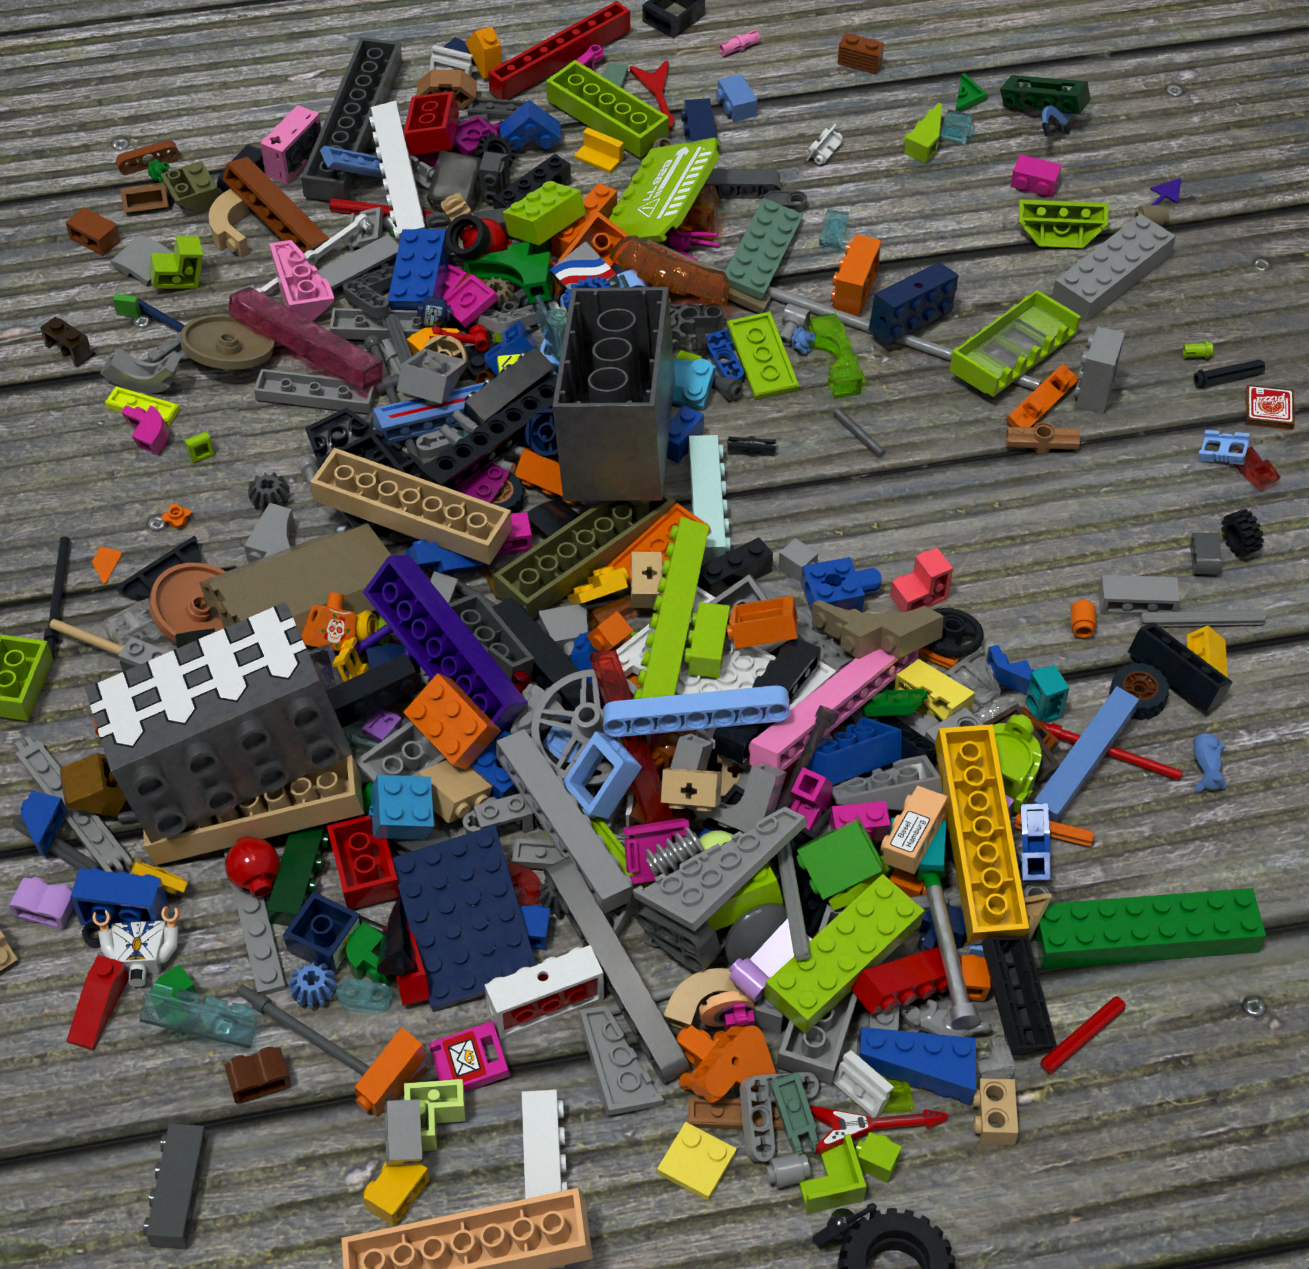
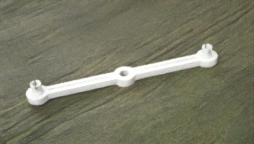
M366 214L357 216L353 223L314 251H306L304 253L306 260L313 266L320 257L358 230L364 229L366 232L371 230L372 225L369 224V217ZM277 277L262 288L255 289L250 294L249 300L254 305H267L268 300L265 297L279 288Z

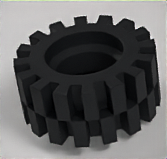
M495 132L490 135L486 134L475 148L474 158H477L475 160L476 164H481L484 152H488V149H495L501 154H509V166H511L516 157V149L512 147L513 142H507V136L504 139L501 138L502 134L500 133L495 136Z
M1242 509L1226 515L1221 523L1223 525L1221 531L1225 533L1223 539L1227 540L1226 545L1231 547L1230 551L1232 553L1235 552V556L1243 557L1259 551L1263 547L1264 539L1261 537L1263 531L1259 529L1261 525L1260 523L1257 524L1256 516L1252 517L1253 513L1248 511V509Z

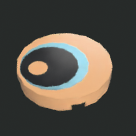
M736 991L723 992L706 1000L707 1005L701 1004L699 1015L701 1022L705 1025L722 1027L724 1026L725 1014L733 1013V1004L745 1003V1011L753 1010V1013L755 1012L756 1005L746 994L744 996Z

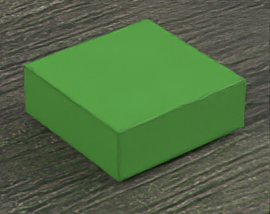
M114 295L113 302L117 316L139 318L141 311L136 296Z

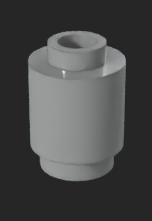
M797 1152L769 1159V1166H765L769 1184L774 1183L776 1188L804 1182L805 1178L811 1177L806 1155H798Z

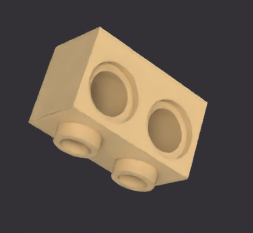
M980 1078L978 1088L972 1100L973 1107H978V1116H974V1133L979 1134L980 1145H1015L1018 1136L1015 1079ZM988 1096H995L999 1101H992ZM996 1122L1001 1128H994L989 1123Z

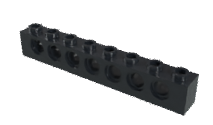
M554 374L548 379H544L538 386L531 391H527L514 403H510L500 413L494 414L483 425L477 426L466 437L460 438L449 449L443 450L432 461L426 462L420 468V478L452 490H457L525 441V429L528 420L532 419L536 414L535 412L540 409H553L557 375Z

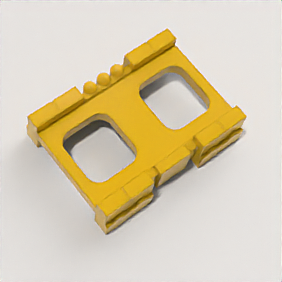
M356 637L343 642L339 655L335 657L332 663L333 667L337 666L344 682L367 672L369 669L368 663L362 664L356 652ZM351 652L356 662L355 666L350 658ZM344 664H345V666H346V668H347V671H348V673H349V678H347V676H346V674H345V672H344V669H343Z

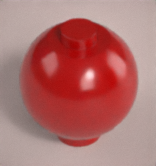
M481 218L489 227L491 234L490 243L483 254L507 250L508 245H512V241L506 239V232L503 227L492 219ZM475 225L466 227L461 233L464 249L470 247L477 238L478 229Z
M245 836L238 839L236 844L228 851L225 859V872L229 881L236 888L245 892H251L254 898L263 897L273 890L272 883L276 880L280 869V859L275 848L269 842L260 838Z

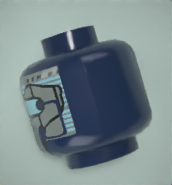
M426 296L423 303H418L417 317H421V323L424 326L442 328L445 323H449L451 305H447V300L444 298Z

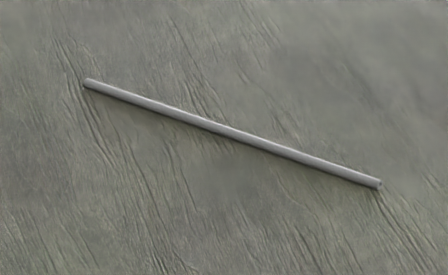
M705 264V265H707V266H709V267H711V268H714V269H716V270H718V271H720V272H722V273L725 272V270H722V269H720V268H717V267H714V266ZM771 286L766 291V293L771 295V299L808 309L811 313L871 333L868 331L869 320ZM909 334L894 341L951 361L950 356L953 350ZM1023 374L1012 383L1035 390L1041 385V380Z

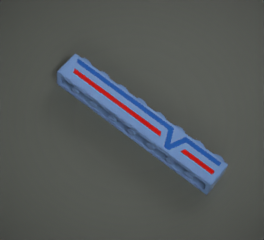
M484 383L454 389L449 398L439 405L429 404L423 398H415L373 408L374 427L376 430L381 431L385 438L391 442L438 431L444 424L450 428L459 427L460 423L451 415L458 409L467 417L463 412L465 398L471 392H477L483 388Z

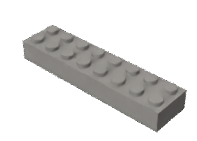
M333 308L330 323L331 339L365 340L369 335H377L381 340L391 339L385 322L389 315L375 318L361 309ZM390 310L389 314L398 315L406 339L423 328H432L422 325L421 317H417L416 310Z
M261 369L254 388L255 399L260 401L334 410L348 408L352 412L369 414L376 395L375 382Z

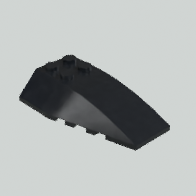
M344 408L305 427L319 468L332 450L337 448L420 478V468L423 464L415 455L403 451L402 446L395 441L392 443L386 439L381 431L369 427L368 422L348 408ZM340 511L353 528L368 523L379 538L395 531Z

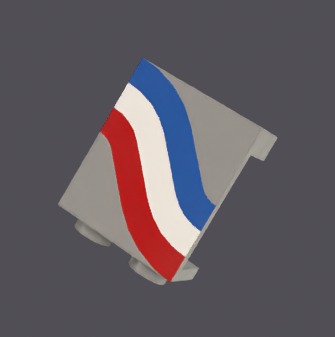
M586 241L550 269L557 283L561 287L565 286L567 289H572L571 284H578L579 279L585 281L588 276L592 279L595 276H599L600 279L605 277L610 282L612 288L622 287L617 274Z

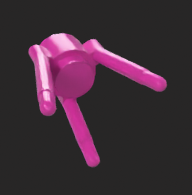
M677 230L671 233L669 239V248L694 260L697 259L683 252L689 249L691 243L712 247H720V244L691 238L718 236L717 233L684 232Z

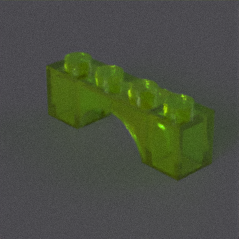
M836 313L809 317L808 332H812L815 335V340L812 341L814 350L828 352L837 359V362L829 366L827 383L833 398L838 399L861 394L865 377L863 371L858 369L856 354H852L850 339L845 337L843 322H839Z

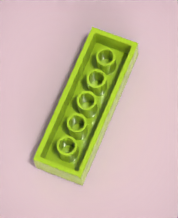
M576 60L546 80L547 101L592 129L624 142V148L639 158L652 149L653 143L657 139L669 137V117Z
M882 874L808 942L810 957L807 960L797 961L793 956L766 981L764 997L806 1034L852 991V986L863 970L878 966L921 926L925 910Z

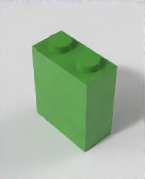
M860 817L801 845L797 850L799 854L796 856L803 870L807 869L812 878L809 880L812 890L816 895L820 894L823 900L881 872L885 867Z

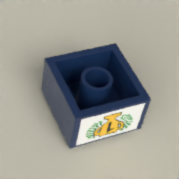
M312 892L283 933L287 951L311 963L315 960L318 966L325 963L328 966V970H332L335 973L347 956L346 946L350 936L362 923L361 915L316 892Z

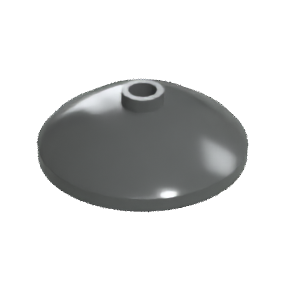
M778 903L759 905L748 910L736 920L729 930L725 941V955L730 966L739 958L742 960L746 958L751 959L786 921L787 912L785 905Z

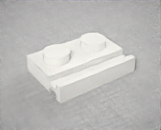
M436 45L431 47L432 56L429 71L462 70L471 77L472 54Z
M850 1050L843 1055L844 1060L840 1063L832 1082L873 1118H877L882 1114L890 1097L889 1094L894 1087Z

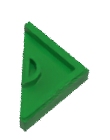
M965 73L961 76L955 109L956 114L988 100V94Z

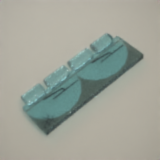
M157 983L152 984L150 991H145L139 1022L249 1049L252 1047L256 1017L251 1016L253 1007L232 1003L231 1010L229 1011L226 1010L228 1001L205 996L203 1004L199 1003L201 994L178 989L176 996L172 997L173 987Z

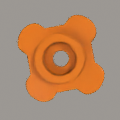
M174 503L169 506V510L166 513L162 514V520L168 522L173 528H180L187 523V517L191 515V511L189 508H182Z

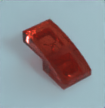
M1252 446L1247 449L1244 465L1234 464L1246 479L1259 488L1276 482L1281 478L1268 459L1262 461Z

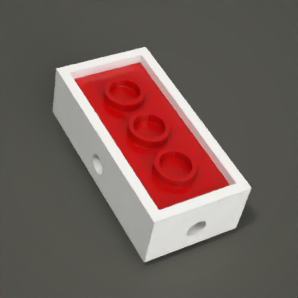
M591 945L583 948H574L569 953L557 958H547L541 964L533 967H523L514 974L494 978L484 985L487 1012L495 1025L499 1040L604 1000L603 971Z

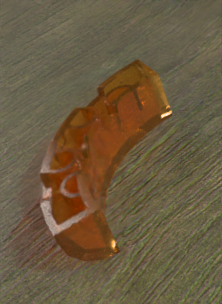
M627 236L621 239L610 253L609 258L623 269L630 267V269L637 271V277L658 287H668V291L683 296L688 292L700 297L701 301L724 306L727 304L729 281L724 271L705 268L675 258L652 247L638 236Z

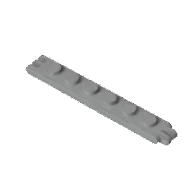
M29 736L23 738L27 745L26 747L20 741L14 743L18 750L15 753L17 759L42 792L62 798L65 805L60 775L61 768L39 740L33 742ZM66 808L68 812L64 818L65 822L103 871L113 872L111 869L113 866L117 872L124 871L120 863L121 861H124L128 868L133 865L131 858L96 813Z

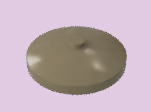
M230 314L207 315L190 321L181 331V348L184 353L194 361L213 368L230 370L251 368L263 364L274 353L275 338L273 333L260 322L243 316Z

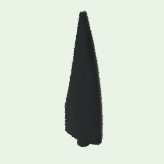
M399 895L392 908L381 940L377 972L383 975L403 976L405 972L414 970L415 951L411 944L401 895Z

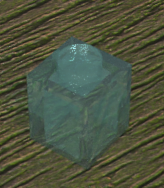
M948 109L942 125L941 139L966 145L968 137L973 136L975 124H972L973 115Z

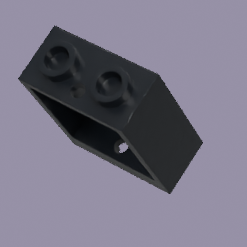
M648 0L642 5V21L672 38H675L705 14V0ZM673 2L686 8L677 17L664 10Z

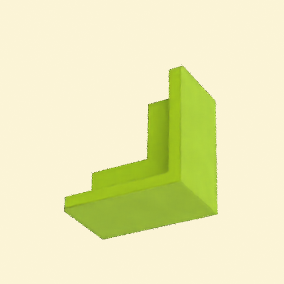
M846 1134L844 1135L842 1145L819 1154L826 1176L799 1183L800 1193L807 1214L864 1201L866 1183L851 1135Z

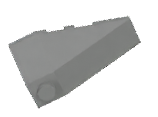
M922 755L896 761L893 763V768L882 771L880 768L873 770L872 776L868 778L855 777L832 786V797L838 805L886 801L887 809L904 810L906 797L909 794H913L917 785L943 794L942 779L928 757Z

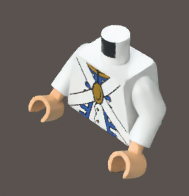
M165 906L161 912L163 921L112 923V929L108 927V923L111 920L110 912L105 910L107 919L103 923L97 920V913L94 912L93 921L96 925L100 926L98 936L102 953L105 957L124 962L129 975V985L134 987L144 986L146 974H158L161 971L162 964L166 963L177 949L178 926L175 923L181 917V910L178 907H175V916L172 919L168 916V906Z

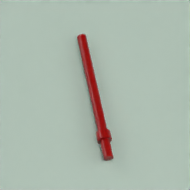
M1040 721L1057 739L1075 744L1081 736L1062 729L1063 726L1055 723L1050 725ZM1113 746L1105 754L1176 780H1180L1182 770Z

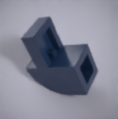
M946 905L956 948L960 949L966 937L963 910L955 906ZM930 910L923 915L919 929L921 936L917 947L921 948V952L936 948L938 945Z

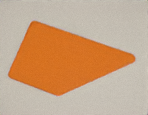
M99 547L92 560V564L103 584H106L122 551Z

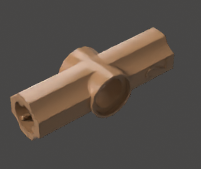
M1040 422L1034 427H1007L1006 447L1032 448L1036 453L1045 454L1051 449H1079L1080 429L1054 428L1046 422Z

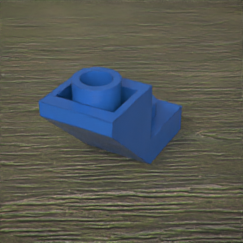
M999 644L990 646L986 663L995 682L1027 695L1031 672L1035 670L1031 669L1027 660L1009 664L1008 657L1005 653H1002Z

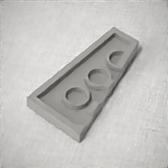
M607 1005L579 1010L578 1018L607 1116L662 1106L664 1102L660 1092L657 1093L651 1084L652 1079L637 1061L638 1056L633 1048L628 1046L624 1039V1033Z

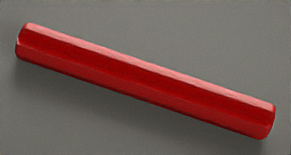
M1118 996L1113 997L1042 1058L1041 1068L1049 1074L1054 1072L1125 1010V1002Z

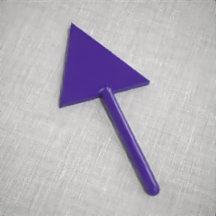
M1181 178L1151 187L1150 190L1161 195L1152 205H1158L1164 198L1178 204Z

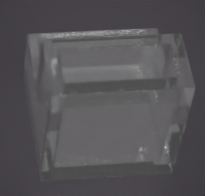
M1006 1036L988 1039L984 1057L976 1059V1088H978L980 1078H1014L1016 1066Z

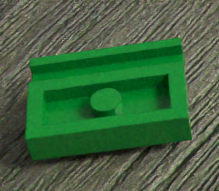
M926 689L885 690L874 695L872 700L863 708L866 717L911 715L922 704V700H926L928 696Z

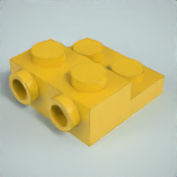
M612 565L594 570V576L587 578L589 584L573 588L574 593L567 595L570 605L582 604L627 588L629 577L624 567L614 569Z

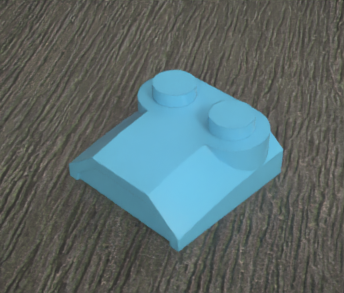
M673 358L675 385L672 404L685 405L689 408L704 411L715 377L716 366L706 359L690 361Z

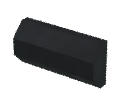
M989 937L982 940V948L1010 1056L1027 1055L1057 1047L1029 938Z

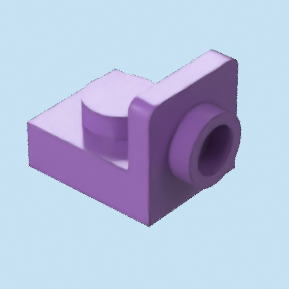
M383 708L375 712L361 728L362 734L380 743L401 728L402 720L396 712Z

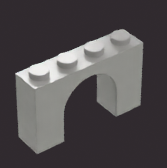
M693 734L679 737L670 768L706 771L714 743ZM763 762L752 766L744 794L737 804H725L720 801V805L712 807V811L695 810L696 805H685V808L694 811V815L698 817L712 818L717 820L720 826L725 828L734 827L741 830L742 834L755 828L757 821L775 812L786 772ZM692 783L686 787V791L691 792V796L697 793V789L692 788Z

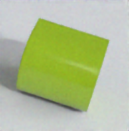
M206 431L183 440L185 450L192 463L215 454L211 438Z

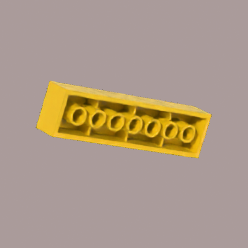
M993 724L939 728L935 739L940 777L942 779L943 795L948 796L947 820L968 944H981L982 940L989 937H1025L1029 930Z

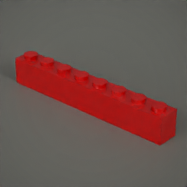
M615 1L488 71L489 91L498 99L507 100L577 60L591 45L602 47L629 32L630 10L618 1Z

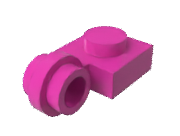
M591 45L576 61L594 71L595 63L601 61L604 51L599 45Z

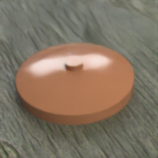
M183 563L168 568L160 574L154 582L149 596V611L158 629L175 643V635L179 633L215 628V632L223 629L217 608L206 605L199 582L226 571L204 563Z

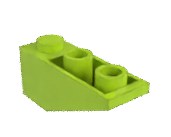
M938 102L933 109H929L925 118L917 122L911 133L908 132L903 141V144H905V155L926 164L937 153L942 103Z

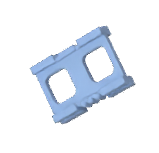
M1205 430L1201 450H1199V460L1214 462L1216 459L1217 462L1220 460L1221 462L1229 461V464L1244 465L1247 449L1250 445V433L1235 432V435L1232 436V434L1226 433L1220 435V431ZM1208 443L1220 444L1217 452L1207 451L1205 448ZM1231 445H1243V453H1229Z

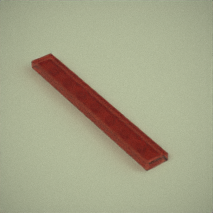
M617 651L592 652L590 660L605 705L612 701L633 699ZM646 736L616 737L642 766L633 780L632 786L645 824L674 820L672 811L668 808L669 803H661L662 782Z

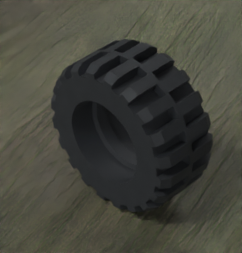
M887 1208L886 1214H881V1211L877 1210L872 1214L870 1213L869 1220L862 1217L856 1222L855 1229H849L845 1235L844 1243L841 1245L837 1269H867V1263L874 1255L888 1250L908 1254L918 1262L922 1269H955L956 1264L955 1257L951 1255L952 1246L949 1240L945 1239L942 1241L944 1232L938 1226L932 1228L929 1225L930 1219L923 1215L920 1219L914 1217V1211L905 1209V1213H897V1208Z

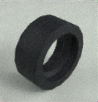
M462 214L450 222L446 230L445 241L447 247L454 254L465 260H470L481 256L487 250L491 234L489 227L477 216ZM475 225L478 229L475 242L470 247L460 248L458 245L460 233L466 227Z

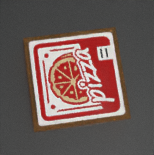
M1247 385L1245 390V425L1293 430L1295 425L1294 390Z

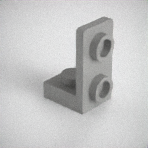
M520 793L474 806V812L480 829L492 825L499 826L515 822L516 825H521L523 834L534 831L532 810Z

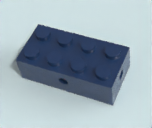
M938 262L875 293L868 331L886 344H889L944 315H948L952 312L954 306L953 302L959 275L941 262Z

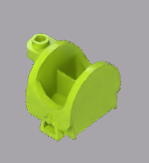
M1022 714L1012 715L1007 723L993 725L1005 794L1015 800L1012 814L1015 812L1020 813L1021 804H1026L1034 791L1035 778L1042 757L1040 744L1033 735L1034 727L1027 716Z

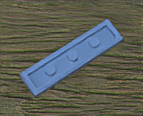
M324 146L320 150L328 168L386 178V176H382L379 163H383V160L379 161L378 156Z

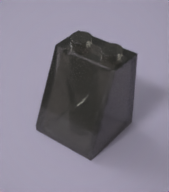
M440 150L427 194L430 207L436 211L443 212L441 202L448 196L458 193L463 197L473 213L481 198L479 168L482 158Z

